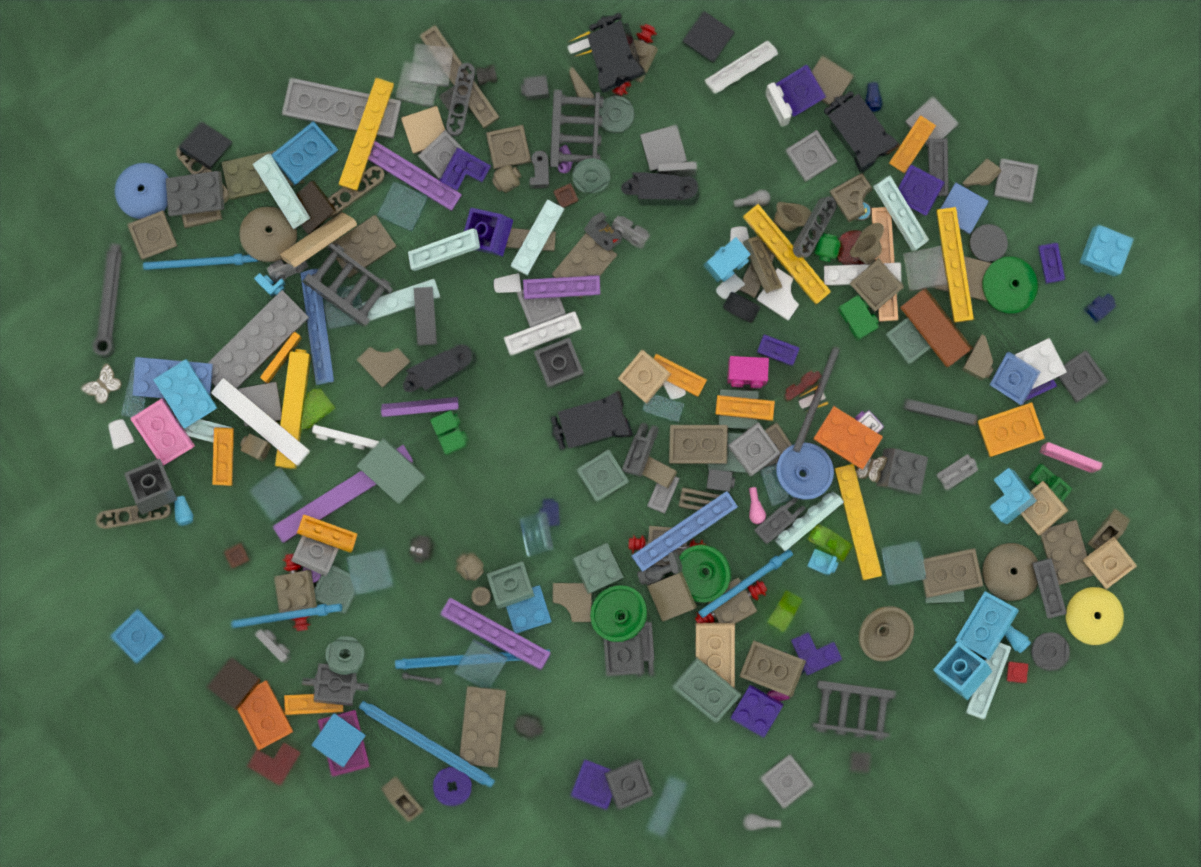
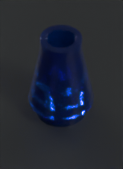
M876 82L867 84L865 103L872 112L880 111L883 106L879 84Z

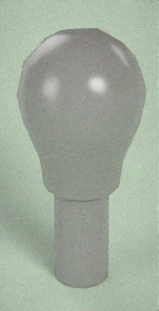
M760 189L746 198L734 200L735 208L745 205L756 206L757 204L765 206L770 202L771 196L768 191Z
M748 814L743 819V825L749 831L765 829L766 827L780 828L781 820H770L755 814Z

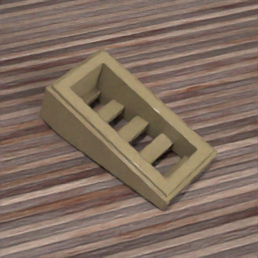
M571 67L569 69V76L577 97L595 98L576 70ZM581 105V107H582L583 109H585L587 106H589V105Z

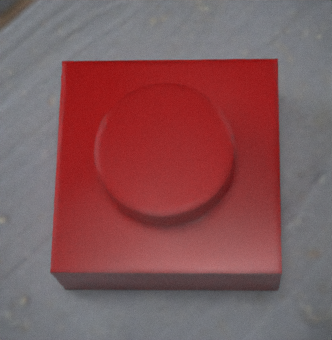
M1008 662L1006 681L1027 683L1028 664Z

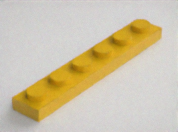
M375 78L342 172L339 186L355 191L358 190L393 91L394 83Z
M759 204L743 216L745 221L815 305L831 292L805 259L794 255L793 245Z
M956 207L938 209L936 214L954 323L971 321L974 317Z
M851 464L835 468L862 579L867 580L882 576L855 467Z

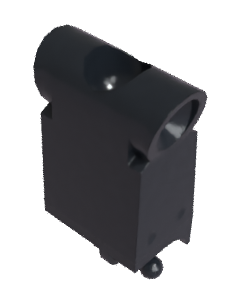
M619 12L613 16H601L597 23L589 26V29L595 32L587 35L599 71L598 81L603 93L613 90L625 82L647 75L639 63L640 60L629 24H624L620 20L622 15Z
M848 91L844 96H836L830 106L824 109V114L828 115L831 121L830 128L854 158L857 169L861 174L874 165L877 157L887 156L900 147L899 143L886 133L859 93L854 96L852 91Z
M632 172L633 177L625 181L621 186V190L625 195L638 196L640 205L693 206L700 198L698 183L689 176L679 177L676 175Z
M463 344L456 345L406 370L408 375L403 383V389L407 392H414L423 387L426 392L430 393L458 377L463 372L473 368L477 362V356L468 346Z
M620 390L604 399L559 411L558 415L561 425L558 424L556 416H551L550 421L553 425L551 435L558 442L559 450L563 451L566 448L563 441L564 436L568 449H578L612 438L634 436L629 420L623 415L624 402Z

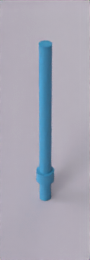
M241 253L226 257L144 262L143 268L144 270L221 264L243 265V263L258 262V260L250 255H243Z
M788 549L781 555L770 559L768 564L699 611L700 616L704 618L771 570L778 569L784 561L793 556L792 551Z
M341 603L333 605L321 604L314 608L233 620L231 625L232 628L314 615L326 616L328 613L342 611Z

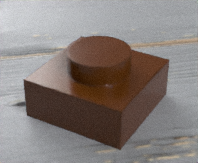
M571 183L553 191L562 208L579 202Z
M242 543L224 551L232 569L250 561Z

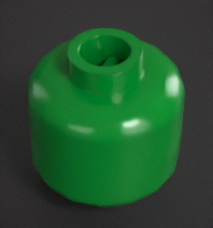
M823 233L814 250V253L820 256L819 260L830 262L831 259L838 257L841 245L840 240L837 239L838 236Z

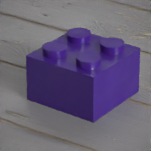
M470 208L464 231L473 228L477 230L480 248L476 249V251L503 257L513 220L502 214Z

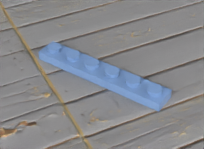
M311 269L302 272L301 281L304 280L308 273L311 276L312 274H316L318 269ZM302 282L305 310L309 317L307 324L316 385H324L334 382L323 297Z
M726 491L631 557L643 572L738 506Z

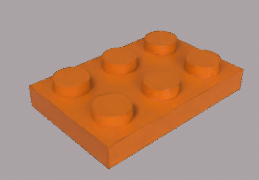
M833 406L813 440L863 470L883 436Z
M267 680L258 684L237 709L258 750L294 732Z

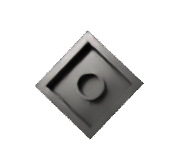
M570 337L534 351L548 390L584 376Z
M895 448L884 449L882 456L888 459L884 469L881 471V477L876 486L909 495H921L928 457Z
M161 459L124 473L141 515L177 500Z

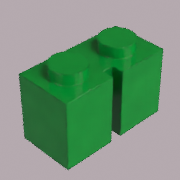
M859 295L842 304L837 309L845 323H849L850 326L848 328L856 341L861 340L879 328L876 316L870 314L867 309L869 305Z
M450 410L430 419L446 456L467 447L465 442L469 440L465 431L461 432L458 427L461 422L457 413L452 414Z

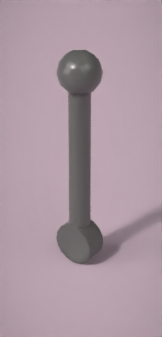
M407 672L402 674L404 680L409 678L432 682L436 685L442 683L440 678L432 679L409 675Z

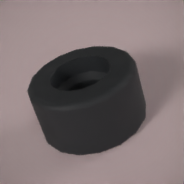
M730 292L723 305V309L749 323H753L760 310V306L737 293Z

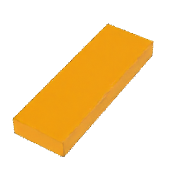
M920 115L889 164L905 174L936 125Z
M293 332L261 375V379L264 382L269 383L289 357L290 352H293L302 340V337L296 332Z
M658 354L655 355L653 359L671 373V376L666 380L667 382L699 397L707 379Z
M717 395L715 415L773 421L775 401Z
M214 427L212 485L232 486L234 428Z
M304 514L297 530V534L350 553L353 550L358 535L357 533Z
M314 694L284 695L285 715L344 712L343 705L315 703L313 700Z

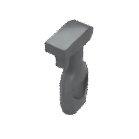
M671 552L667 558L663 559L664 562L669 561V565L661 567L653 564L643 572L641 570L638 571L640 583L648 586L662 580L666 573L673 572L677 574L682 572V564L678 552Z

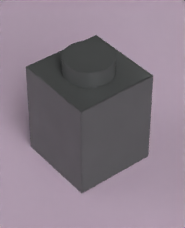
M546 75L523 78L524 84H520L522 96L526 95V101L549 98Z
M709 469L706 490L727 491L729 493L730 488L734 489L735 477H732V472Z

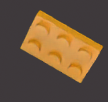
M1032 402L977 421L989 457L1045 439Z

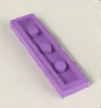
M599 275L523 280L524 299L601 295Z
M458 397L382 404L381 414L383 417L458 410L459 402Z

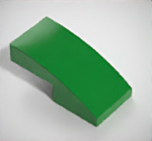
M1039 464L1028 478L1036 486L1044 481L1061 502L1064 501L1072 490L1060 477L1055 476L1043 464Z

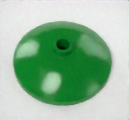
M1003 257L994 261L985 271L982 289L986 300L994 309L1002 313L1014 314L1024 311L1033 303L1038 292V280L1033 268L1024 260L1017 257ZM1013 280L1017 282L1016 287L1012 285Z
M700 544L691 546L680 554L682 573L694 601L711 602L725 593L730 584L731 570L727 559L719 550L709 545ZM705 568L709 570V574L704 572Z
M618 585L607 588L597 596L591 607L590 619L592 626L597 634L605 640L611 642L627 641L636 636L646 622V602L641 594L631 587ZM622 615H625V618L623 620H620V617Z

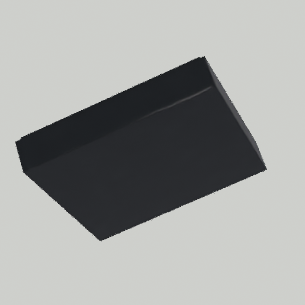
M703 11L682 43L711 63H714L735 32Z
M201 121L180 144L179 150L211 170L231 147L232 141Z

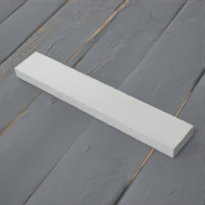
M223 378L211 392L297 466L310 453L309 449L226 379Z

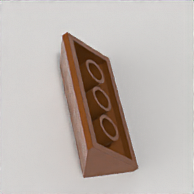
M927 288L920 291L900 307L947 368L973 349Z

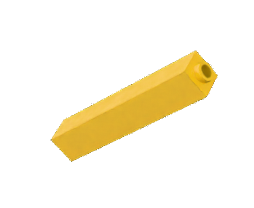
M295 349V352H290L280 426L300 442L311 356L306 354V350ZM277 449L275 466L296 469L297 465Z

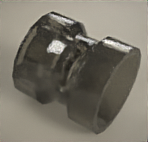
M494 64L488 65L487 68L475 67L479 86H483L488 82H498Z

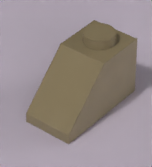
M984 335L978 338L962 368V371L982 381L985 377L989 378L994 369L991 367L993 359L986 336Z
M250 433L248 437L245 436L240 444L242 452L261 462H264L272 447L268 442Z
M1114 509L1097 529L1088 545L1096 550L1112 537H1115L1117 540L1124 533L1130 519Z
M397 776L381 788L389 802L408 822L424 811Z

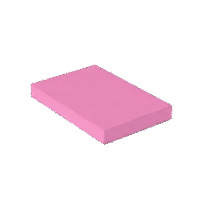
M161 398L130 418L155 457L161 459L163 466L195 446L164 398Z
M1049 442L1042 445L1039 451L1041 454L1090 473L1100 470L1103 464Z

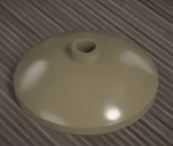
M257 208L251 211L242 221L240 227L242 247L252 258L258 261H279L282 259L280 254L296 244L297 229L292 228L279 208ZM266 228H271V229H272V232H271V233H267V232L265 231V229H266Z
M1006 543L997 546L984 560L982 568L984 583L988 590L1000 599L1007 601L1023 599L1030 595L1038 585L1032 562L1038 560L1032 551L1023 545ZM1011 568L1016 569L1017 573L1015 575L1010 573Z
M885 606L876 609L866 617L860 627L859 644L861 649L868 657L876 661H889L899 657L912 642L914 635L912 619L904 610L895 606Z

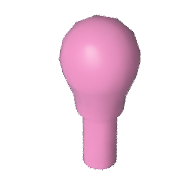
M752 487L749 488L751 498L749 518L753 524L759 525L765 521L766 513L758 499L757 488Z

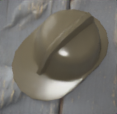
M779 202L776 206L777 212L773 222L777 227H781L786 231H793L799 226L804 227L812 212L800 204Z
M873 223L865 228L850 250V255L855 258L858 257L866 265H870L882 252L880 238L883 235L884 226L881 223Z

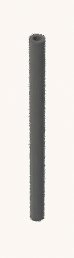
M833 347L793 447V451L797 453L801 451L840 352V349L837 347Z

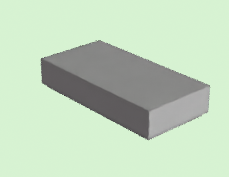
M675 477L668 489L657 483L647 507L665 514L680 478Z

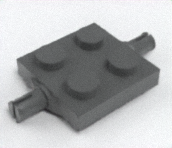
M320 663L318 664L315 678L303 677L302 685L314 686L313 700L315 703L353 706L356 691L368 692L369 683L357 682V673L338 674L331 671L328 664Z

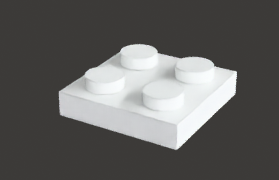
M773 82L767 85L765 96L781 127L789 124L792 110L788 103L785 104L782 98L784 94L780 86L776 87Z
M1050 338L1015 354V356L1041 372L1032 389L1067 372Z

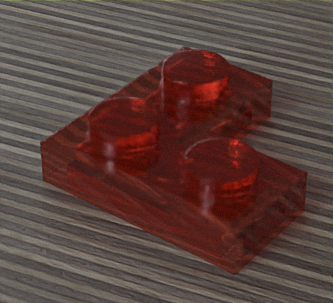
M818 370L814 373L809 371L802 376L799 385L795 386V384H792L785 389L786 394L783 397L787 403L820 380L822 376Z
M285 742L274 759L257 749L247 767L281 786L301 752Z

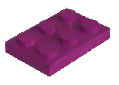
M356 710L338 714L339 717L361 731ZM331 717L318 720L320 732ZM364 740L344 768L327 757L332 777L370 767Z

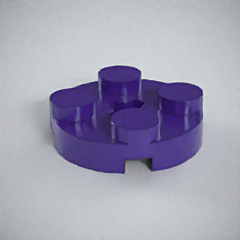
M454 767L441 770L433 781L435 797L447 806H456L465 802L472 790L470 777ZM455 781L458 789L450 792L447 784L448 782L452 783Z

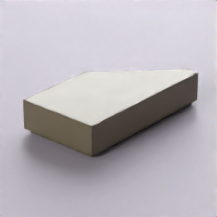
M986 159L963 182V185L965 187L978 184L981 186L989 185L1002 171L997 165Z

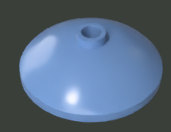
M138 163L128 167L120 174L115 185V197L119 207L127 215L136 219H142L162 210L165 211L168 207L166 178L169 177L161 168L150 163ZM140 186L145 187L142 192L138 191Z
M803 443L800 453L793 451L794 445L788 447L779 457L776 466L777 479L781 487L789 495L802 500L821 496L830 487L834 475L833 464L828 454L819 446L811 443ZM803 471L805 473V477H801L799 472Z

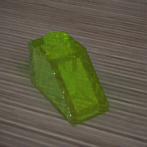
M321 388L311 390L307 394L308 398L305 399L301 424L304 431H307L335 409V406Z
M817 524L812 529L807 538L816 547L837 557L842 562H844L853 546L837 533L820 524Z
M786 590L766 623L782 633L785 632L802 599Z

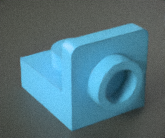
M259 273L254 278L271 297L285 289L283 287L285 282L282 279L272 286L274 282L267 275L263 277Z
M814 549L807 567L829 576L831 572L835 573L838 566V562H836L837 557Z

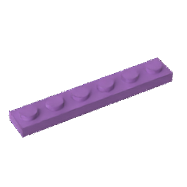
M376 141L374 142L368 159L370 162L381 167L448 210L453 211L462 194Z
M449 598L440 614L447 620L541 671L551 655L549 651L452 598Z

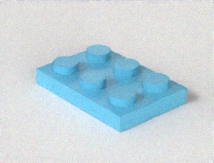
M187 359L153 379L184 429L217 409L216 404Z
M985 591L955 641H959L968 649L990 660L1019 610Z

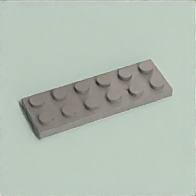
M290 78L282 115L357 131L370 94ZM389 99L377 136L394 139L402 103L400 100Z
M281 290L208 362L213 364L212 383L217 386L224 378L238 389L290 338L293 332H296L309 319L307 314Z

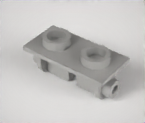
M617 216L611 227L617 230L621 237L629 241L633 246L643 249L650 237L648 231L638 225L633 230L631 228L633 225L632 221L624 216Z
M281 259L270 264L267 270L273 282L276 283L280 279L284 280L309 267L306 261L297 267H293L289 263L284 264Z
M967 454L936 474V476L947 491L978 471V468L976 467L975 460L971 459Z

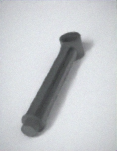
M110 244V249L106 251L107 258L98 335L93 342L94 352L103 358L112 356L115 351L113 330L123 255L120 244ZM108 343L107 350L101 352L100 345Z

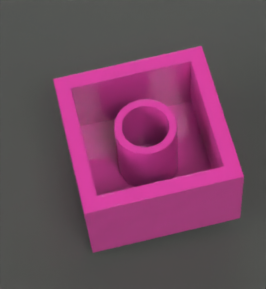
M730 356L728 360L727 384H731V387L741 388L743 385H750V388L756 389L762 388L768 382L769 358Z

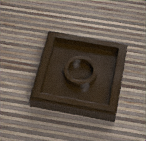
M314 180L310 181L296 194L310 217L309 220L301 224L307 234L312 233L337 211Z
M231 657L208 684L207 688L234 710H237L261 680Z

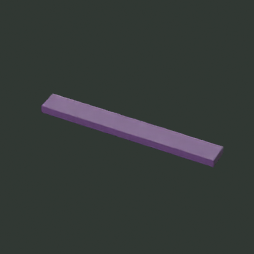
M404 445L397 448L411 463L413 462ZM360 471L277 523L273 528L282 543L297 535L303 514L321 520L377 484L363 471Z

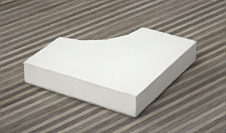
M777 268L776 273L783 288L767 294L763 289L757 301L789 321L799 304L793 299L791 294L793 278Z

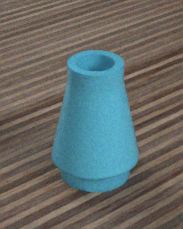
M179 496L174 501L175 522H178L179 526L191 524L194 515L186 502L185 496Z
M1010 625L1005 633V637L1015 652L1018 651L1021 654L1031 642L1027 636Z

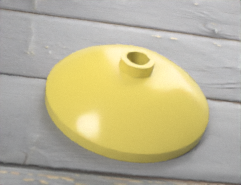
M1090 587L1077 592L1070 599L1066 608L1067 614H1065L1066 624L1071 634L1079 641L1089 645H1101L1114 639L1120 632L1124 620L1123 608L1117 597L1110 591L1099 587ZM1095 612H1098L1100 614L1099 619H1095Z

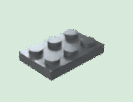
M220 171L166 178L169 216L174 217L224 210L222 175Z

